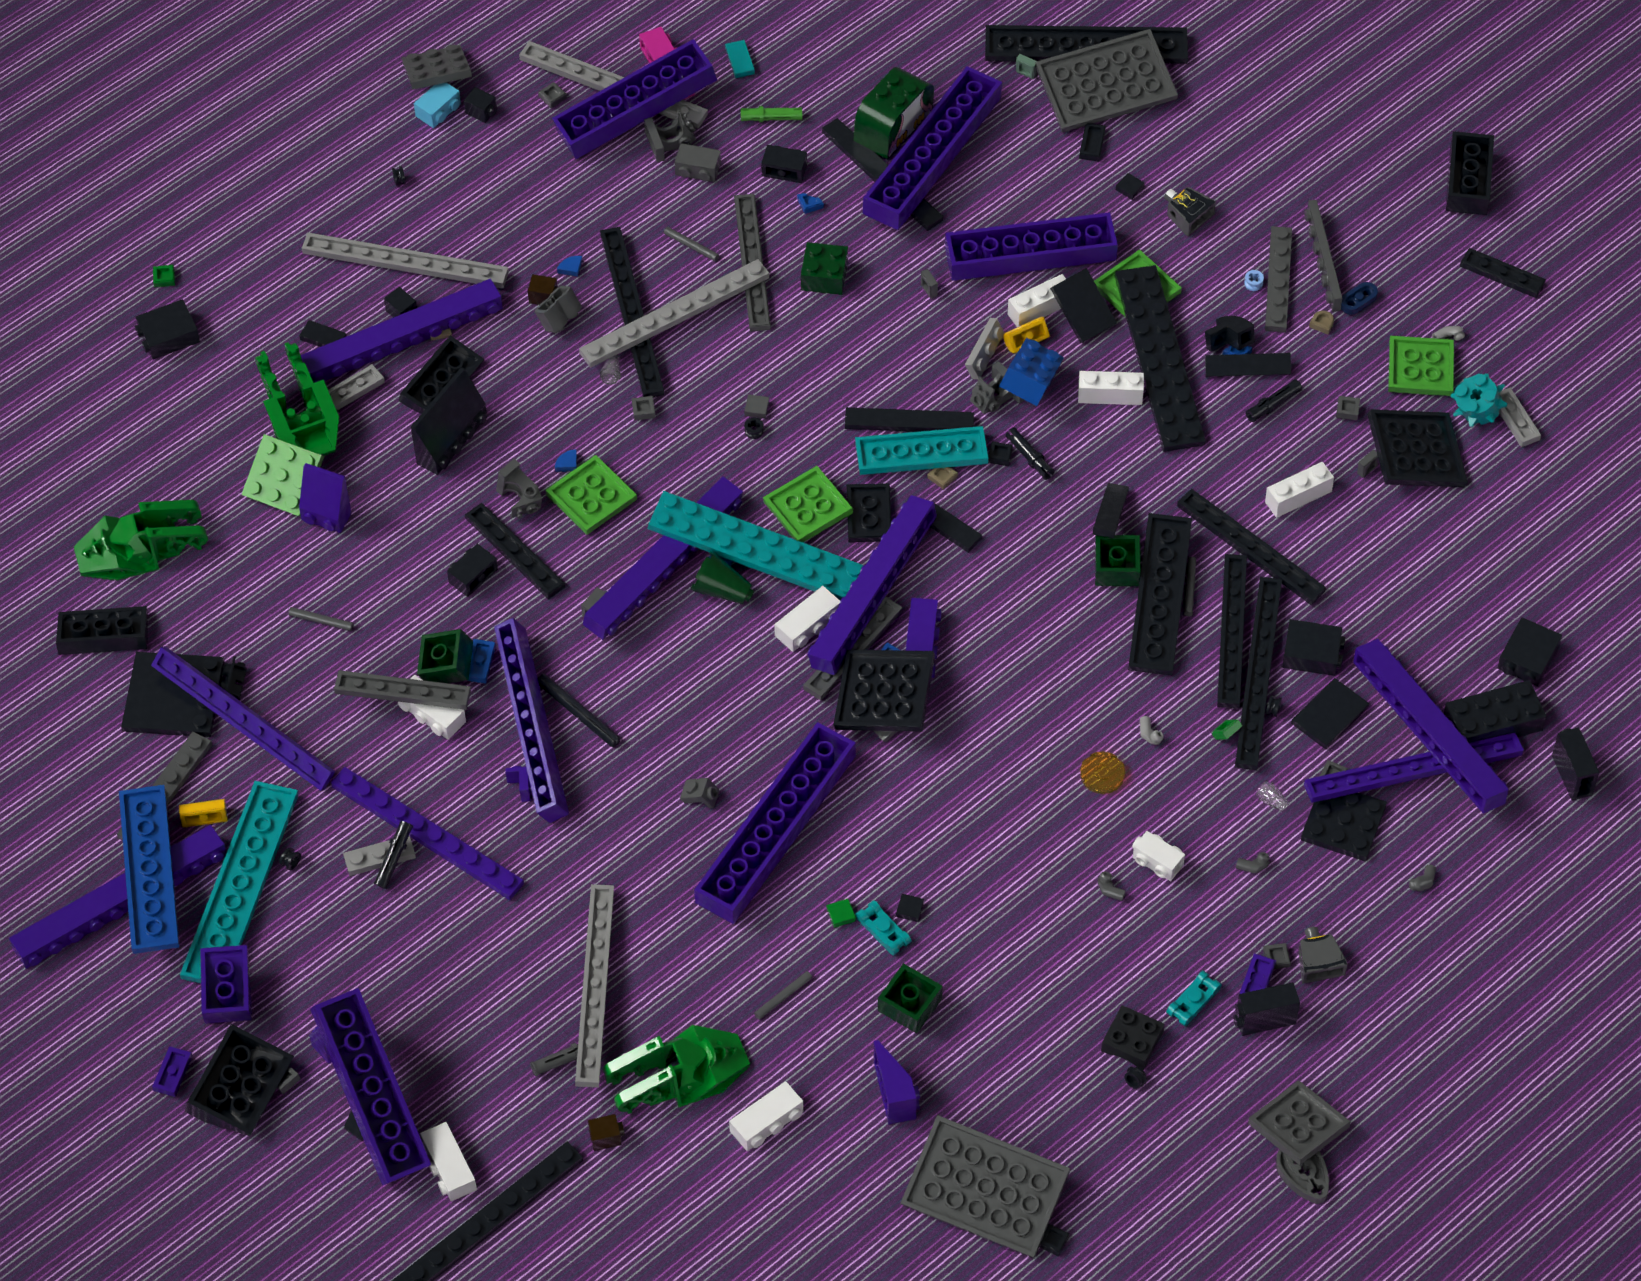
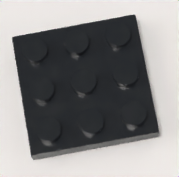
M1353 793L1314 802L1302 832L1301 841L1366 862L1387 802L1361 793Z

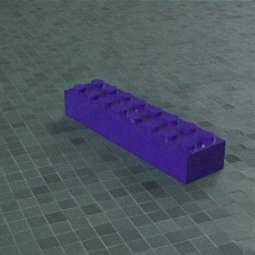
M692 39L556 115L552 120L558 134L574 158L578 159L644 122V119L653 117L717 81L716 74L708 58L696 41Z
M1110 212L945 233V251L952 281L1117 261L1118 244Z
M359 988L314 1005L310 1008L382 1186L430 1166L431 1162Z

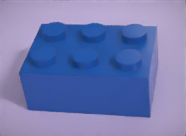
M1026 338L1008 367L999 387L1038 406L1064 357L1054 350L1045 348L1037 341Z

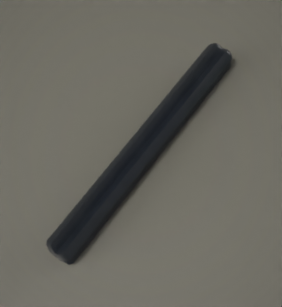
M541 674L537 678L539 686L609 746L615 747L619 744L620 737L549 676Z

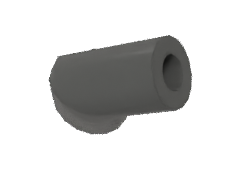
M1106 871L1100 873L1098 885L1102 894L1123 901L1126 890L1114 887L1111 881V873Z

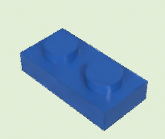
M473 639L470 674L467 681L486 684L496 648L495 642Z

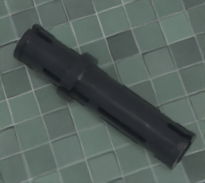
M1294 379L1269 397L1260 399L1257 405L1246 411V417L1250 422H1255L1261 416L1270 414L1275 407L1301 392V383Z
M1017 428L1009 429L1013 435L1007 432L1005 437L1028 460V465L1031 468H1035L1044 480L1051 478L1048 472L1053 475L1055 470L1044 460V456L1028 443Z
M400 820L393 839L389 841L390 847L373 884L387 889L403 849L406 850V841L413 825Z

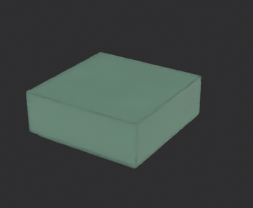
M1019 54L1016 58V72L1034 79L1037 75L1035 63L1037 61Z

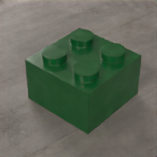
M807 242L801 270V290L842 295L848 266V246Z
M1096 535L1095 586H1139L1140 535H1115L1114 538Z
M461 629L422 635L417 675L423 681L447 684L469 680L473 640Z
M903 963L878 997V1011L917 1034L941 1002L943 986Z

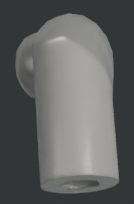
M1445 326L1434 332L1432 338L1445 339L1453 335L1454 340L1458 341L1465 337V333L1461 326Z
M1143 716L1140 718L1141 737L1152 745L1160 744L1164 738L1161 731L1158 733V730L1154 731L1151 729L1150 717Z

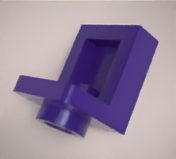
M522 766L506 768L507 783H519L521 801H531L530 793L532 790L527 768Z

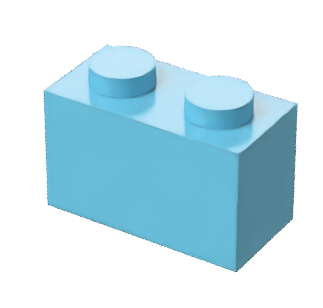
M447 82L434 85L414 103L415 116L432 128L436 127L452 111L457 110L460 106L459 90Z

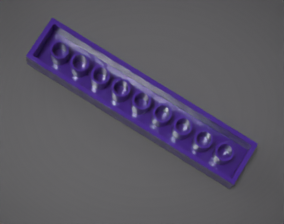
M966 66L863 197V214L899 230L1001 99L1002 82Z
M818 722L694 889L696 904L732 924L737 921L856 757V742Z

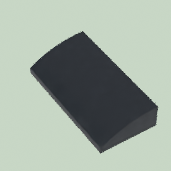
M450 335L402 390L399 402L422 414L461 367L471 377L483 363L484 358Z
M147 606L58 613L56 635L58 655L147 649Z

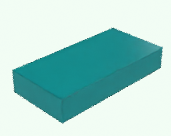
M745 40L725 44L734 77L754 75L755 70Z

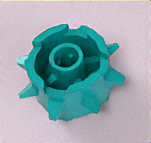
M1486 373L1464 378V381L1456 387L1455 393H1452L1450 396L1459 407L1453 413V416L1462 415L1469 422V427H1473L1476 423L1481 425L1489 422L1493 423L1494 419L1500 414L1499 410L1508 405L1500 396V392L1505 385L1496 386L1489 378V374Z

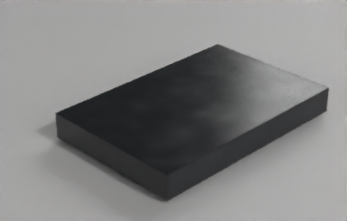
M1087 268L1050 288L1080 344L1117 324Z
M890 483L846 484L847 502L853 509V513L847 516L848 543L880 542L883 534H886L891 526Z
M1334 678L1292 719L1291 724L1324 749H1327L1369 708V703Z

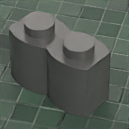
M561 285L534 312L546 332L558 333L564 329L568 320L578 315L582 306L572 288Z

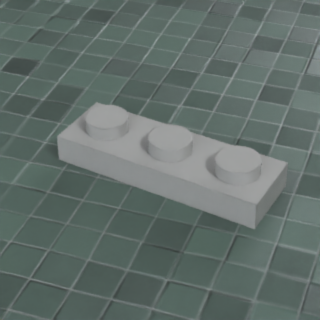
M997 318L989 319L965 363L972 379H978L982 376L1000 340L1003 338L1004 331Z
M371 364L328 391L336 410H339L382 385L385 381L384 377Z
M1511 387L1502 390L1500 396L1508 405L1501 408L1499 413L1519 445L1523 447L1540 441L1541 434Z
M410 835L406 841V850L403 849L398 863L416 858ZM390 840L343 853L349 876L381 868L390 847Z

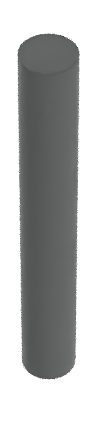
M669 227L665 228V235L715 262L718 260V253Z
M1188 557L1185 616L1193 615L1195 557Z
M290 607L288 613L289 616L352 631L354 625L353 622Z
M808 971L803 973L755 1011V1017L758 1020L762 1019L810 981L812 975Z

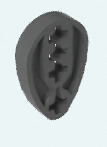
M1279 1149L1276 1157V1170L1285 1184L1300 1197L1314 1204L1323 1203L1328 1196L1329 1177L1320 1151L1303 1163V1169L1305 1171L1310 1170L1309 1176H1307L1305 1173L1300 1174L1301 1166L1294 1164L1295 1161ZM1314 1187L1317 1190H1322L1321 1195L1318 1193L1313 1194Z

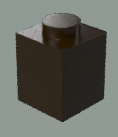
M532 274L528 287L529 304L540 305L548 299L550 294L558 288L557 278Z
M616 1114L588 1120V1128L594 1151L622 1145L621 1136H625L622 1122H617Z

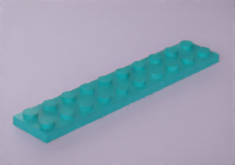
M663 491L647 528L648 530L707 552L711 551L723 558L814 592L824 586L840 601L850 590L851 583L857 579L863 566L862 564Z
M254 781L182 967L181 979L201 983L200 948L242 945L297 801L298 790Z

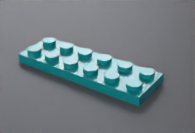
M983 426L855 437L859 475L988 464Z

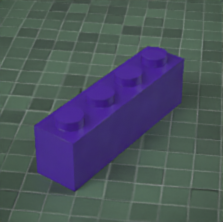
M911 598L906 651H934L935 659H937L938 646H934V641H939L940 627H936V623L941 622L942 609H938V600ZM936 665L933 666L932 678H935Z

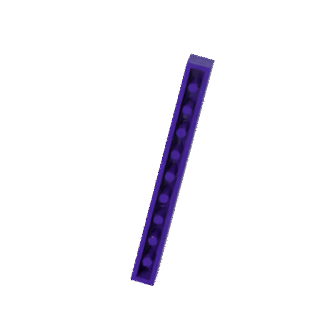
M490 278L302 354V362L306 364L313 383L323 379L327 381L351 370L361 368L363 365L373 361H378L393 353H398L410 346L418 345L431 337H437L443 330L449 328L451 330L457 329L486 315L494 314L503 309L501 295Z
M723 476L696 503L729 515L732 511H737L741 506L743 491ZM663 535L585 613L583 625L602 640L608 635L612 636L617 631L619 624L622 621L626 622L631 617L633 610L636 607L640 608L645 603L647 596L650 593L654 594L660 587L661 582L664 579L668 580L674 573V569L678 565L682 566L686 562L688 555L692 551L696 552L699 548Z
M911 495L907 502L903 503L900 513L892 520L889 530L881 537L878 547L872 551L870 559L866 565L862 566L857 579L851 583L850 590L841 599L839 607L835 613L831 614L828 624L820 631L817 641L809 648L808 658L811 668L832 675L837 673L845 660L847 650L853 648L937 517L934 502Z
M511 618L494 626L536 812L547 822L551 823L569 815L526 628L517 620Z
M1379 639L1357 647L1353 663L1479 810L1484 814L1506 804L1509 791L1506 783L1500 780L1493 768L1487 765L1481 758L1480 753L1474 750L1466 737L1461 735L1455 728L1453 722L1447 719L1440 707L1435 705L1427 692L1422 690L1416 683L1414 677L1407 673L1401 662L1396 660L1390 653L1388 647L1383 645Z
M211 825L171 846L174 886L181 884L183 880L192 875L199 874L209 865L220 862L226 856L225 845ZM125 873L11 936L9 940L12 948L25 969L38 965L48 956L59 953L64 947L80 941L85 935L100 930L103 925L121 918L124 913L128 912Z

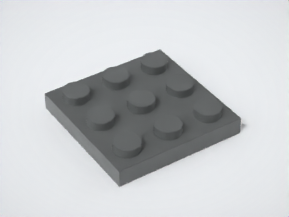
M449 45L439 50L430 49L420 54L411 53L401 58L412 90L472 77L471 69L461 45Z
M1299 1080L1248 1119V1124L1298 1165L1303 1164L1350 1127V1121Z

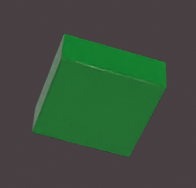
M174 265L153 267L154 288L175 286Z
M1236 719L1225 720L1211 734L1215 740L1228 739L1242 725Z
M848 899L826 905L834 928L856 921Z

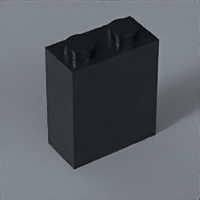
M183 299L135 316L137 325L134 326L139 338H143L144 341H141L146 353L150 352L152 359L200 343L198 329Z
M1521 617L1499 658L1497 669L1523 681L1530 680L1531 684L1539 686L1560 647L1562 634Z
M1290 619L1282 668L1335 676L1336 668H1341L1343 655L1339 654V649L1344 650L1346 636H1341L1343 627Z
M1580 728L1564 729L1557 734L1552 758L1571 801L1592 796L1599 770Z
M1294 983L1239 994L1238 1003L1235 1004L1236 1014L1233 1015L1235 1027L1240 1028L1242 1036L1291 1026L1297 1023L1300 1000Z

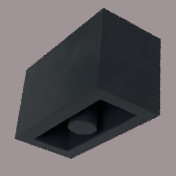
M767 145L761 163L762 176L802 183L807 168V152L799 149Z
M477 543L473 548L468 549L461 559L450 565L447 570L448 581L468 597L498 570L497 558Z

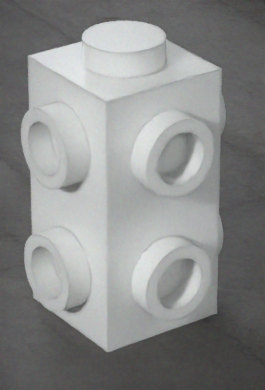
M1146 831L1142 837L1138 836L1132 845L1134 849L1133 859L1139 865L1153 870L1160 878L1172 881L1184 866L1185 854L1181 849L1164 842L1157 834Z

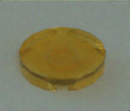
M1105 751L1095 752L1083 760L1080 768V777L1084 786L1090 791L1107 794L1118 790L1123 784L1125 768L1122 761L1120 762L1113 753Z

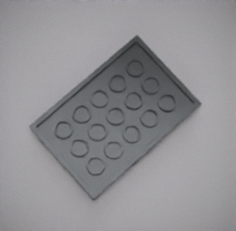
M1150 29L1035 62L1036 70L1062 133L1084 127L1087 123L1094 124L1178 99V94Z
M937 1115L900 1204L1034 1259L1071 1169Z

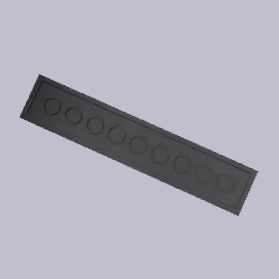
M986 25L985 61L1016 62L1019 54L1035 61H1040L1150 29L1164 63L1187 64V27Z
M1156 265L1115 271V280L1141 373H1144V385L1163 452L1204 446L1206 440Z

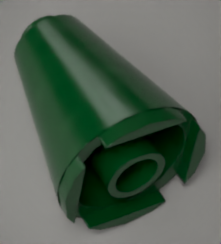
M711 551L695 577L698 579L697 582L691 586V590L694 592L743 604L745 601L749 602L754 593V590L751 589L753 585L716 553Z

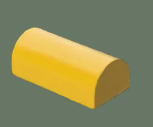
M1039 317L1003 334L1004 342L1012 353L1019 351L1026 338L1040 342L1050 337L1044 317Z
M225 799L179 805L182 827L228 821Z

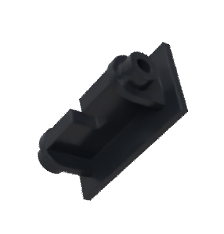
M234 656L230 663H226L223 668L222 675L225 676L224 682L220 683V687L240 700L243 686L235 682L243 684L247 668L243 662L235 663L236 656Z

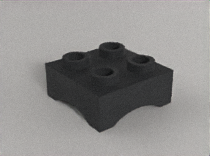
M1121 1005L1102 1042L1101 1051L1121 1057L1144 1070L1164 1032V1023Z

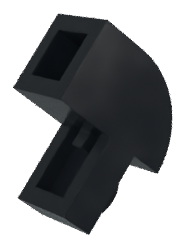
M1224 316L1216 319V326L1205 331L1206 349L1213 352L1226 344L1231 345L1237 350L1247 347L1255 342L1254 324L1238 316Z

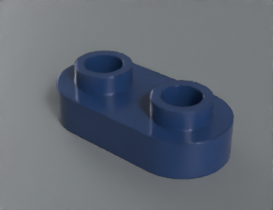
M1370 282L1359 284L1342 296L1341 310L1351 315L1360 312L1376 300L1377 287Z

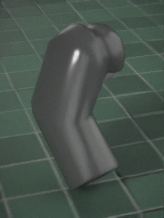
M1261 852L1252 861L1238 858L1236 869L1258 873L1269 866L1270 856L1265 852Z
M1426 865L1422 876L1412 878L1409 881V888L1412 891L1417 890L1418 892L1430 889L1433 886L1436 867Z

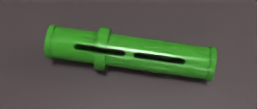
M759 106V108H741V121H759V123H763L769 120H802V107L763 108V106Z

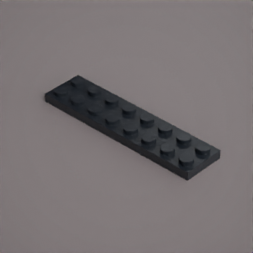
M1148 514L1128 666L1130 671L1173 675L1192 518Z

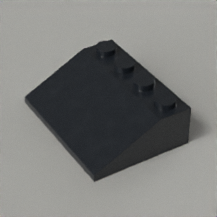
M462 367L411 426L416 463L436 475L442 469L448 467L453 456L461 451L463 444L473 437L475 430L479 425L485 423L488 416L486 403L466 370Z
M231 1024L187 1101L184 1112L206 1123L251 1136L294 1056Z

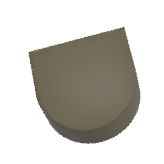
M1318 311L1312 317L1309 327L1328 335L1333 327L1334 317L1328 311Z

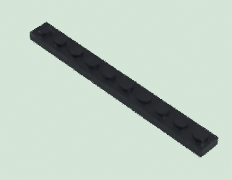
M615 227L600 230V237L625 326L643 317L644 314L621 228ZM649 338L631 347L630 350L643 397H658L664 395V388Z
M1260 576L1241 716L1242 727L1239 731L1235 768L1256 771L1258 768L1282 579Z
M566 1141L392 1281H434L583 1162V1157Z

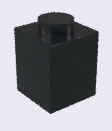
M475 87L464 99L465 114L484 123L497 112L495 96Z
M398 287L384 298L385 310L393 318L417 308L416 300L401 287Z

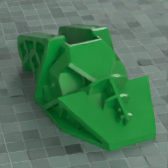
M289 342L284 343L289 363L304 401V406L307 407L303 413L296 414L294 409H286L285 394H283L278 385L276 375L272 373L268 356L265 351L260 352V355L255 357V362L269 398L264 400L263 403L276 439L322 456L336 452L339 415L324 379L313 383L306 364L302 362L298 345L296 343L291 345Z
M195 500L138 503L140 512L125 515L121 518L105 515L74 546L81 576L117 581L159 570L157 561L180 555V552H182V549L187 544L197 548V550H201V546L208 541L206 529L203 526L175 527L174 524L178 519L187 520V523H190V525L198 523L197 519L202 518L198 502Z
M691 1025L673 1040L663 1043L661 1037L658 1036L608 1062L603 1067L606 1083L616 1085L621 1083L622 1076L627 1073L634 1072L639 1077L644 1075V1071L656 1067L664 1069L615 1096L616 1108L620 1112L630 1114L632 1109L637 1107L640 1102L653 1106L675 1098L680 1108L723 1093L750 1067V1062L738 1034ZM677 1056L679 1065H669L666 1068V1060Z

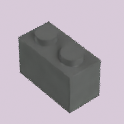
M681 143L675 159V175L715 182L721 165V151Z

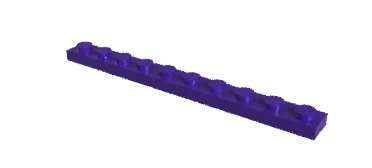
M166 646L160 648L151 665L317 789L320 791L326 789L335 773L332 768Z
M1516 733L1469 743L1474 750L1480 753L1481 758L1486 763L1522 756L1524 751ZM1430 752L1306 779L1304 787L1311 803L1447 773V771Z
M344 767L332 780V788L393 827L398 828L400 820L413 825L409 834L412 839L508 900H511L524 885L523 879L348 768Z

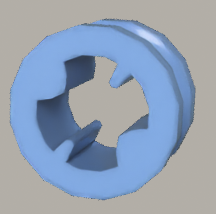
M1258 270L1248 271L1245 275V287L1250 291L1260 290L1263 287L1264 276Z

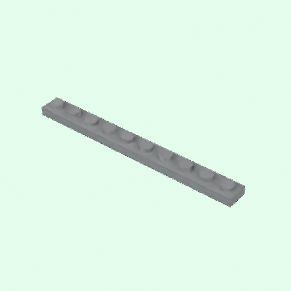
M528 41L519 54L521 61L599 91L624 78L531 41ZM681 100L659 113L676 119L677 110H679L682 114L686 113L688 116L686 120H691L695 128L699 129L708 115V109Z
M308 232L302 246V253L307 255L478 284L491 278L495 287L504 288L509 273L508 267Z
M757 259L579 348V354L591 368L769 279V272Z
M591 884L575 1078L576 1087L599 1088L614 885Z

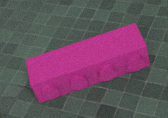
M662 27L639 34L640 48L649 63L677 48L672 46L670 35L665 33Z

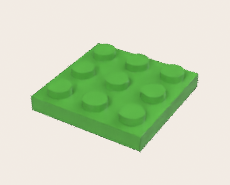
M1139 249L1094 280L1101 295L1125 316L1114 276L1115 271L1156 264ZM1156 265L1166 302H1169L1181 293L1182 288Z
M1390 336L1388 392L1451 396L1454 382V340Z
M264 434L241 495L301 517L299 504L303 466L307 463L320 468L324 456Z
M597 455L545 490L546 495L586 535L637 500V494Z
M818 466L763 497L765 505L791 537L800 542L807 541L853 513L852 507Z

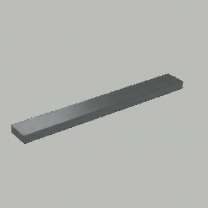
M755 194L734 195L742 267L757 259L763 264ZM763 281L745 290L750 332L771 330L766 284Z

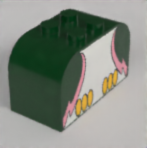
M899 67L891 69L861 102L855 116L853 141L888 159L933 110L934 86Z

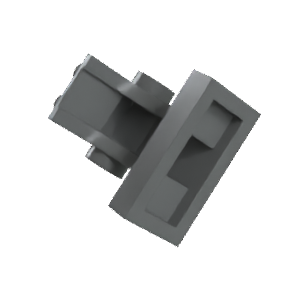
M677 110V118L672 121V125L664 128L656 126L652 117L644 119L645 134L656 162L665 161L664 152L678 149L681 143L691 145L696 140L694 135L696 128L691 120H686L688 117L686 113L682 114ZM677 136L676 138L666 140V138Z
M999 361L992 365L993 381L986 384L980 376L975 387L972 389L970 401L983 414L997 411L1002 404L1011 398L1019 404L1025 401L999 387L1007 371V368Z
M514 458L498 472L496 491L501 496L511 491L520 497V500L511 507L512 513L510 515L511 518L517 517L520 519L523 517V514L537 512L541 508L542 497L538 486L520 470V463Z

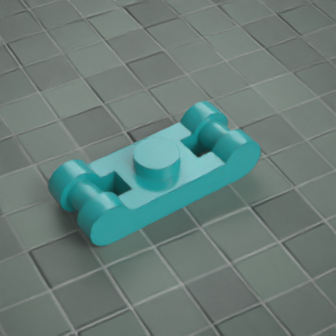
M875 900L871 901L865 910L861 909L855 914L858 921L893 956L899 952V948L903 945L907 946L912 942L910 936L896 925ZM872 915L877 918L873 922L869 919ZM894 936L897 938L895 941L890 940Z
M1202 970L1180 997L1170 1004L1166 1013L1171 1017L1175 1016L1178 1018L1179 1023L1184 1027L1187 1026L1217 994L1222 983L1218 980H1212L1209 978V974ZM1202 985L1208 988L1206 992L1200 989ZM1184 1007L1188 1011L1184 1012L1181 1008Z

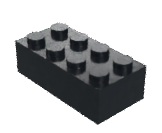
M1453 131L1450 145L1445 211L1487 215L1491 193L1494 135Z
M1530 680L1446 702L1443 713L1448 720L1453 722L1461 735L1466 737L1468 743L1516 733L1517 737L1540 732L1544 729L1547 717Z

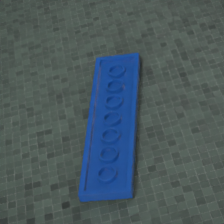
M158 785L119 791L132 953L137 954L179 948L165 786Z

